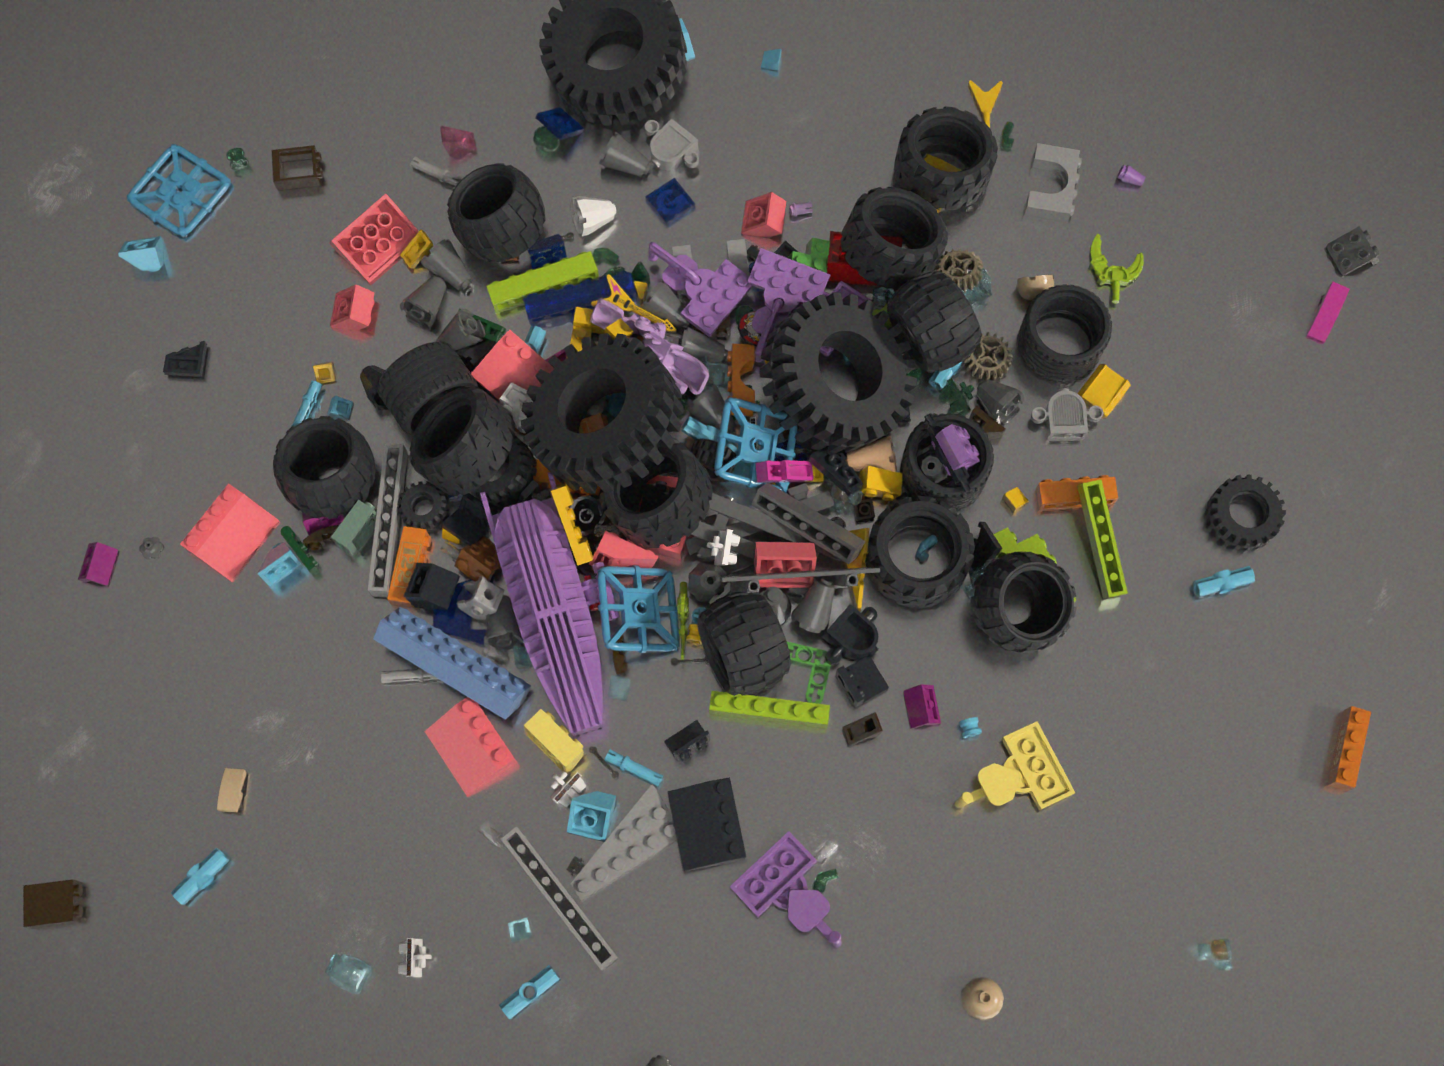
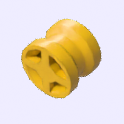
M689 624V635L686 636V641L702 645L698 625Z

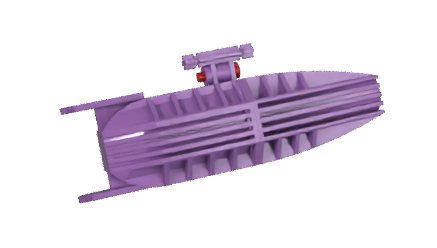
M549 472L548 477L551 487L554 489L556 487L554 476ZM481 492V499L521 636L546 694L573 737L603 728L604 693L602 670L596 635L588 608H590V611L598 610V605H600L598 570L601 567H605L604 563L598 562L592 565L594 574H597L595 576L596 579H592L591 575L583 577L584 582H580L566 532L553 498L543 501L532 499L505 507L501 513L492 515L486 494ZM606 580L608 604H616L610 583ZM608 611L609 621L620 618L618 611Z

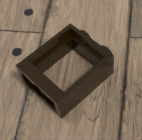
M315 145L271 150L273 182L278 191L321 186L320 179H323L322 169L319 168V163H322L321 153L317 152ZM312 159L313 175L284 178L283 162Z

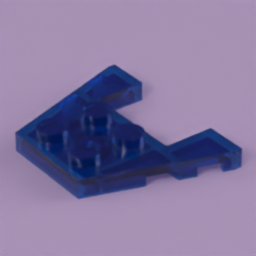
M493 574V576H492V578H491V580H490V582H491L492 584H494V585H495V574ZM473 580L460 582L456 586L448 610L434 609L433 627L442 630L443 633L485 647L484 636L486 629H472V617L460 610L457 604L458 601L470 600L473 597V594L468 592L464 586L465 583Z

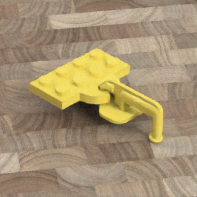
M1038 721L1001 738L1010 757L1004 761L1002 766L993 763L982 768L978 773V781L982 788L971 793L963 792L955 801V807L962 808L985 796L992 805L1001 806L1011 801L1015 793H1030L1040 811L1075 794V791Z

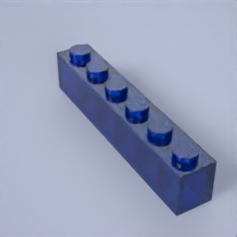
M620 271L615 276H611L630 298L637 297L631 272ZM604 275L595 281L584 280L579 285L573 286V284L563 286V289H548L544 291L545 293L539 295L532 293L527 295V298H523L529 323L531 324L575 313L576 307L595 308L591 306V302L597 301L599 298H608L612 293L607 275Z

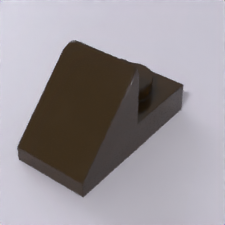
M976 406L972 410L969 418L984 429V432L989 436L988 439L1001 438L1004 435L1006 428L982 409Z
M876 712L842 727L849 746L868 738L878 737L883 731Z

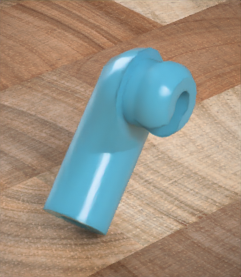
M935 535L929 536L920 543L916 551V557L921 562L928 559L929 554L926 553L928 548L938 542Z

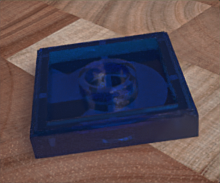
M561 107L539 112L535 117L560 140L580 135L584 131V128Z
M675 178L645 196L646 201L665 225H668L695 207L694 201Z

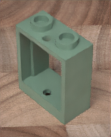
M358 500L331 536L338 548L353 558L356 557L375 531L377 511L367 501L363 503Z

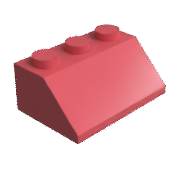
M756 542L754 574L815 570L817 558L815 544ZM814 576L759 580L760 587L810 588L813 585Z

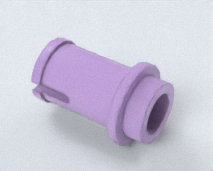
M811 201L801 204L792 203V205H789L790 215L797 217V215L813 213V209L808 208L812 207Z

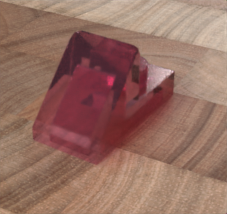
M446 126L440 127L442 144L449 155L456 148L470 152L475 149L474 133Z

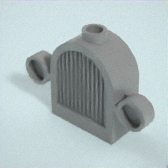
M671 119L661 130H659V124L655 120H649L645 123L646 134L653 136L650 143V163L653 167L670 171L679 168L684 163L689 168H695L699 164V156L695 153L698 150V139L677 122Z
M1067 388L1059 389L1051 397L1046 410L1042 407L1034 408L1031 413V420L1036 424L1046 421L1047 440L1085 439L1088 434L1087 420L1098 422L1103 417L1104 412L1099 406H1092L1086 411V405L1082 397L1073 391H1069Z

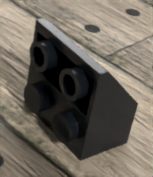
M417 563L404 597L415 608L448 610L460 576L433 563Z

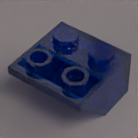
M560 234L535 241L526 250L531 267L534 270L541 268L545 264H553L563 258H567L565 244Z

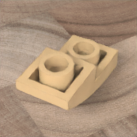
M225 768L218 796V811L238 812L243 797L241 789L247 774L244 769Z

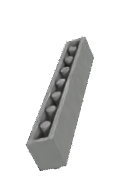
M385 444L368 582V592L372 597H388L394 571L401 516L398 511V500H401L399 496L404 490L408 454L404 444Z
M516 826L502 837V842L600 970H605L617 960L618 956L520 829Z

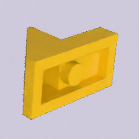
M420 229L400 256L409 268L415 269L425 255H430L431 252L429 250L433 247V242L424 230Z

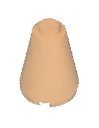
M891 436L883 437L848 452L845 459L847 465L852 467L855 472H860L867 466L897 472L896 456Z

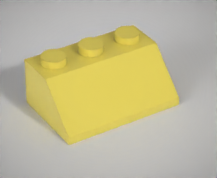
M540 709L524 724L525 734L562 772L564 771L569 775L584 755L583 745L577 739L572 740L568 736L569 731L563 725L558 726L554 722L556 720L549 711L545 713Z

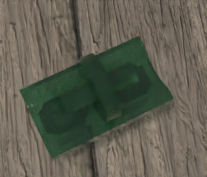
M952 378L947 380L948 385L941 389V392L946 400L954 395L957 397L958 400L949 404L955 414L964 410L969 412L971 408L964 396L968 400L973 398L971 394L974 390L973 385L967 386L965 382L959 384L962 389L959 390Z

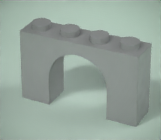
M1037 143L1032 168L1057 173L1063 179L1065 188L1055 194L1030 191L1024 215L1068 222L1069 217L1073 216L1075 205H1072V202L1077 196V189L1074 188L1075 184H1078L1080 176L1077 173V168L1080 169L1082 158L1079 157L1080 150Z
M745 239L727 241L728 261L750 276ZM690 245L672 247V253L675 258L678 255H687L692 259ZM685 290L677 291V294L686 295Z

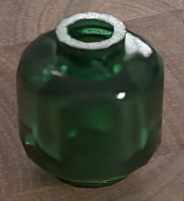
M545 126L537 128L534 132V144L545 153L555 151L560 143V139Z

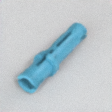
M311 380L306 394L302 397V404L292 426H296L302 423L303 420L308 419L313 406L317 403L316 399L323 386L321 383Z
M612 749L608 751L609 753H607L605 761L620 767L621 771L626 770L656 785V787L661 783L664 775L631 760L629 756L625 757Z

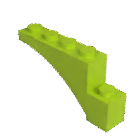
M1008 527L994 534L1003 548L996 558L1012 552H1033L1035 554H1042L1054 560L1057 564L1055 557L1047 551L1045 540L1040 538L1038 534L1017 543V537L1014 532H1010Z

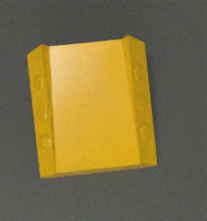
M1099 364L1077 394L1090 407H1101L1104 412L1103 416L1107 417L1131 385L1128 379H1124L1107 367L1106 364Z

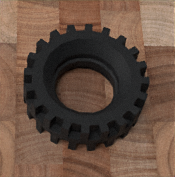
M1247 474L1245 478H1241V475H1236L1234 479L1231 480L1229 478L1221 484L1210 497V502L1206 507V510H1209L1206 521L1210 520L1211 522L1209 526L1210 531H1216L1215 538L1218 540L1221 537L1225 540L1223 544L1225 546L1229 544L1234 545V550L1245 548V551H1250L1252 548L1259 549L1271 541L1284 525L1285 521L1282 519L1286 515V510H1282V506L1285 504L1284 499H1278L1277 496L1280 492L1278 490L1273 492L1270 488L1273 485L1272 483L1268 482L1266 485L1262 483V477H1258L1255 480L1252 479V475ZM1244 495L1257 500L1264 511V518L1261 524L1252 528L1237 524L1230 514V504L1234 498Z

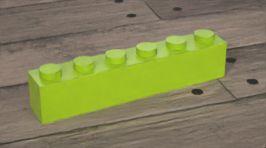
M589 251L581 252L571 258H563L553 264H545L535 270H527L520 275H512L502 281H494L486 287L496 313L597 279L599 274L592 253Z
M1102 480L1082 483L1077 487L1103 599L1128 594Z
M711 691L709 715L827 729L830 705L752 695L742 696L741 694L733 696L728 692Z

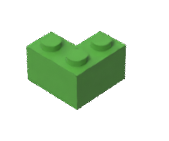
M812 237L806 244L805 253L793 251L787 258L826 273L830 241Z

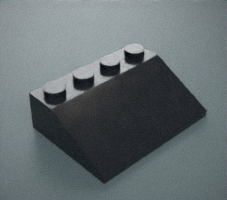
M730 777L667 792L683 872L739 862L746 858Z

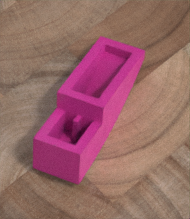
M1332 281L1317 309L1307 337L1323 344L1325 343L1350 288Z
M784 460L756 463L757 482L813 481L812 464L809 461Z

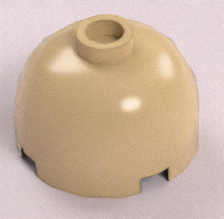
M1040 275L1030 278H1018L1017 286L1021 297L1032 302L1043 290L1054 287V276Z
M979 977L972 979L965 985L961 1000L963 1008L970 1016L986 1020L993 1018L1000 1012L1003 1007L1004 997L1001 988L996 982L990 978Z

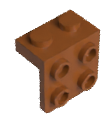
M482 537L471 546L467 545L462 548L454 565L475 582L478 581L480 576L485 577L490 582L494 572L501 568L495 544L486 537Z

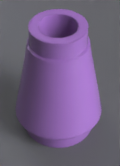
M1122 165L1117 174L1120 182L1140 187L1145 180V176L1129 165Z

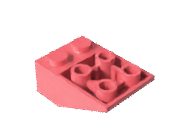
M605 531L593 555V561H590L589 565L592 566L595 563L603 562L605 567H632L633 565H638L641 568H652L659 556L648 549L638 547L632 541L620 538L614 532Z

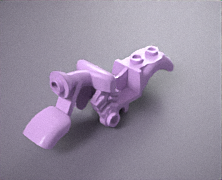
M599 298L590 318L593 324L605 330L607 326L621 318L629 325L634 334L644 337L642 343L645 347L649 346L675 379V384L680 389L681 394H684L688 387L693 394H700L703 391L709 378L707 367L697 358L683 352L682 346L670 343L664 339L666 332L665 324H650L651 321L636 313L629 318L625 317L624 311L620 307Z

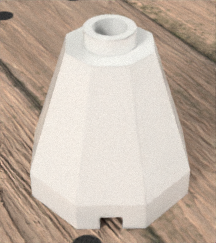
M582 196L572 197L570 208L575 211V215H572V221L577 233L581 236L591 234L614 219L616 207L610 200Z

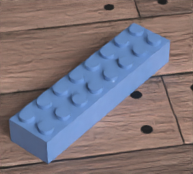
M399 607L380 620L373 640L505 720L524 703L531 687L522 678L516 677L508 672L507 669L501 668L490 659L481 656L472 648L466 647L457 639L448 636L442 630L433 627L424 619L418 618L402 607Z

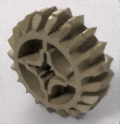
M953 248L951 252L945 251L934 268V272L939 271L948 275L964 293L967 289L972 291L974 286L978 287L984 274L983 263L979 255L975 256L974 251L969 253L968 249L962 251L961 248L958 251H955Z
M989 332L986 333V336L981 333V342L976 346L979 355L978 359L975 360L972 353L963 361V365L967 366V372L973 371L972 377L977 374L979 375V380L985 377L987 381L991 377L994 381L997 376L1001 378L1003 373L1008 372V367L1012 365L1013 355L1010 354L1012 348H1008L1009 343L1002 342L1003 336L998 339L996 338V333L993 336H990ZM999 353L1002 358V362L1000 364L997 363L996 359L997 354Z

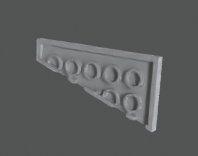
M653 784L570 883L581 902L677 841L672 814Z

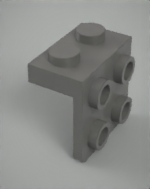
M1360 226L1327 244V249L1342 275H1347L1368 262H1371L1373 265L1380 262L1378 258L1381 255L1376 245L1371 246L1369 242L1372 240L1367 230L1363 231Z

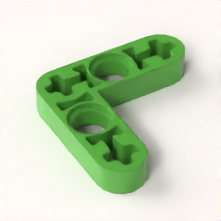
M787 642L789 651L793 652L794 648L797 649L795 658H791V662L812 667L805 696L806 702L821 704L831 665L827 662L820 664L818 659H814V663L811 660L813 653H816V658H821L822 655L825 656L827 651ZM800 651H807L809 658L801 660L798 656ZM817 673L824 676V681L820 684L815 683L813 680V676ZM811 685L815 688H823L822 690L818 689L817 697L820 699H816L815 702H812V698L809 697L814 692V688H810Z

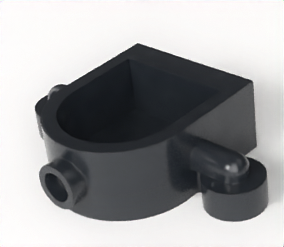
M849 604L822 637L835 647L829 649L825 654V660L829 665H837L842 659V654L847 658L857 660L868 655L872 658L879 648L876 645L879 636L877 628L873 624L877 618V611L873 607H866L860 612Z

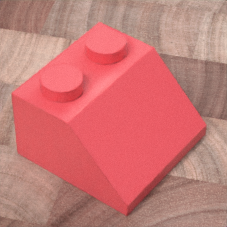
M773 192L746 201L741 234L766 238L782 234L786 201Z
M353 285L337 292L330 327L361 330L368 327L371 322V310L374 305V292L359 285Z

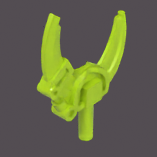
M1097 233L1091 245V263L1089 268L1095 270L1099 285H1112V303L1117 304L1119 303L1120 286H1126L1140 275L1144 264L1143 253L1137 254L1135 261L1127 269L1123 266L1112 265L1109 267L1107 259L1101 254V235Z
M683 581L680 583L679 597H677V613L681 622L679 629L681 660H684L685 638L688 635L685 623L689 613L687 582Z

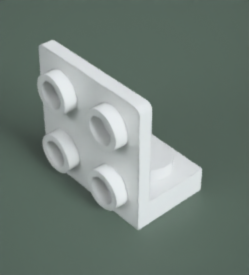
M511 382L500 397L499 404L513 416L515 428L525 433L521 428V420L527 417L521 411L522 404L533 401L526 394L527 390Z

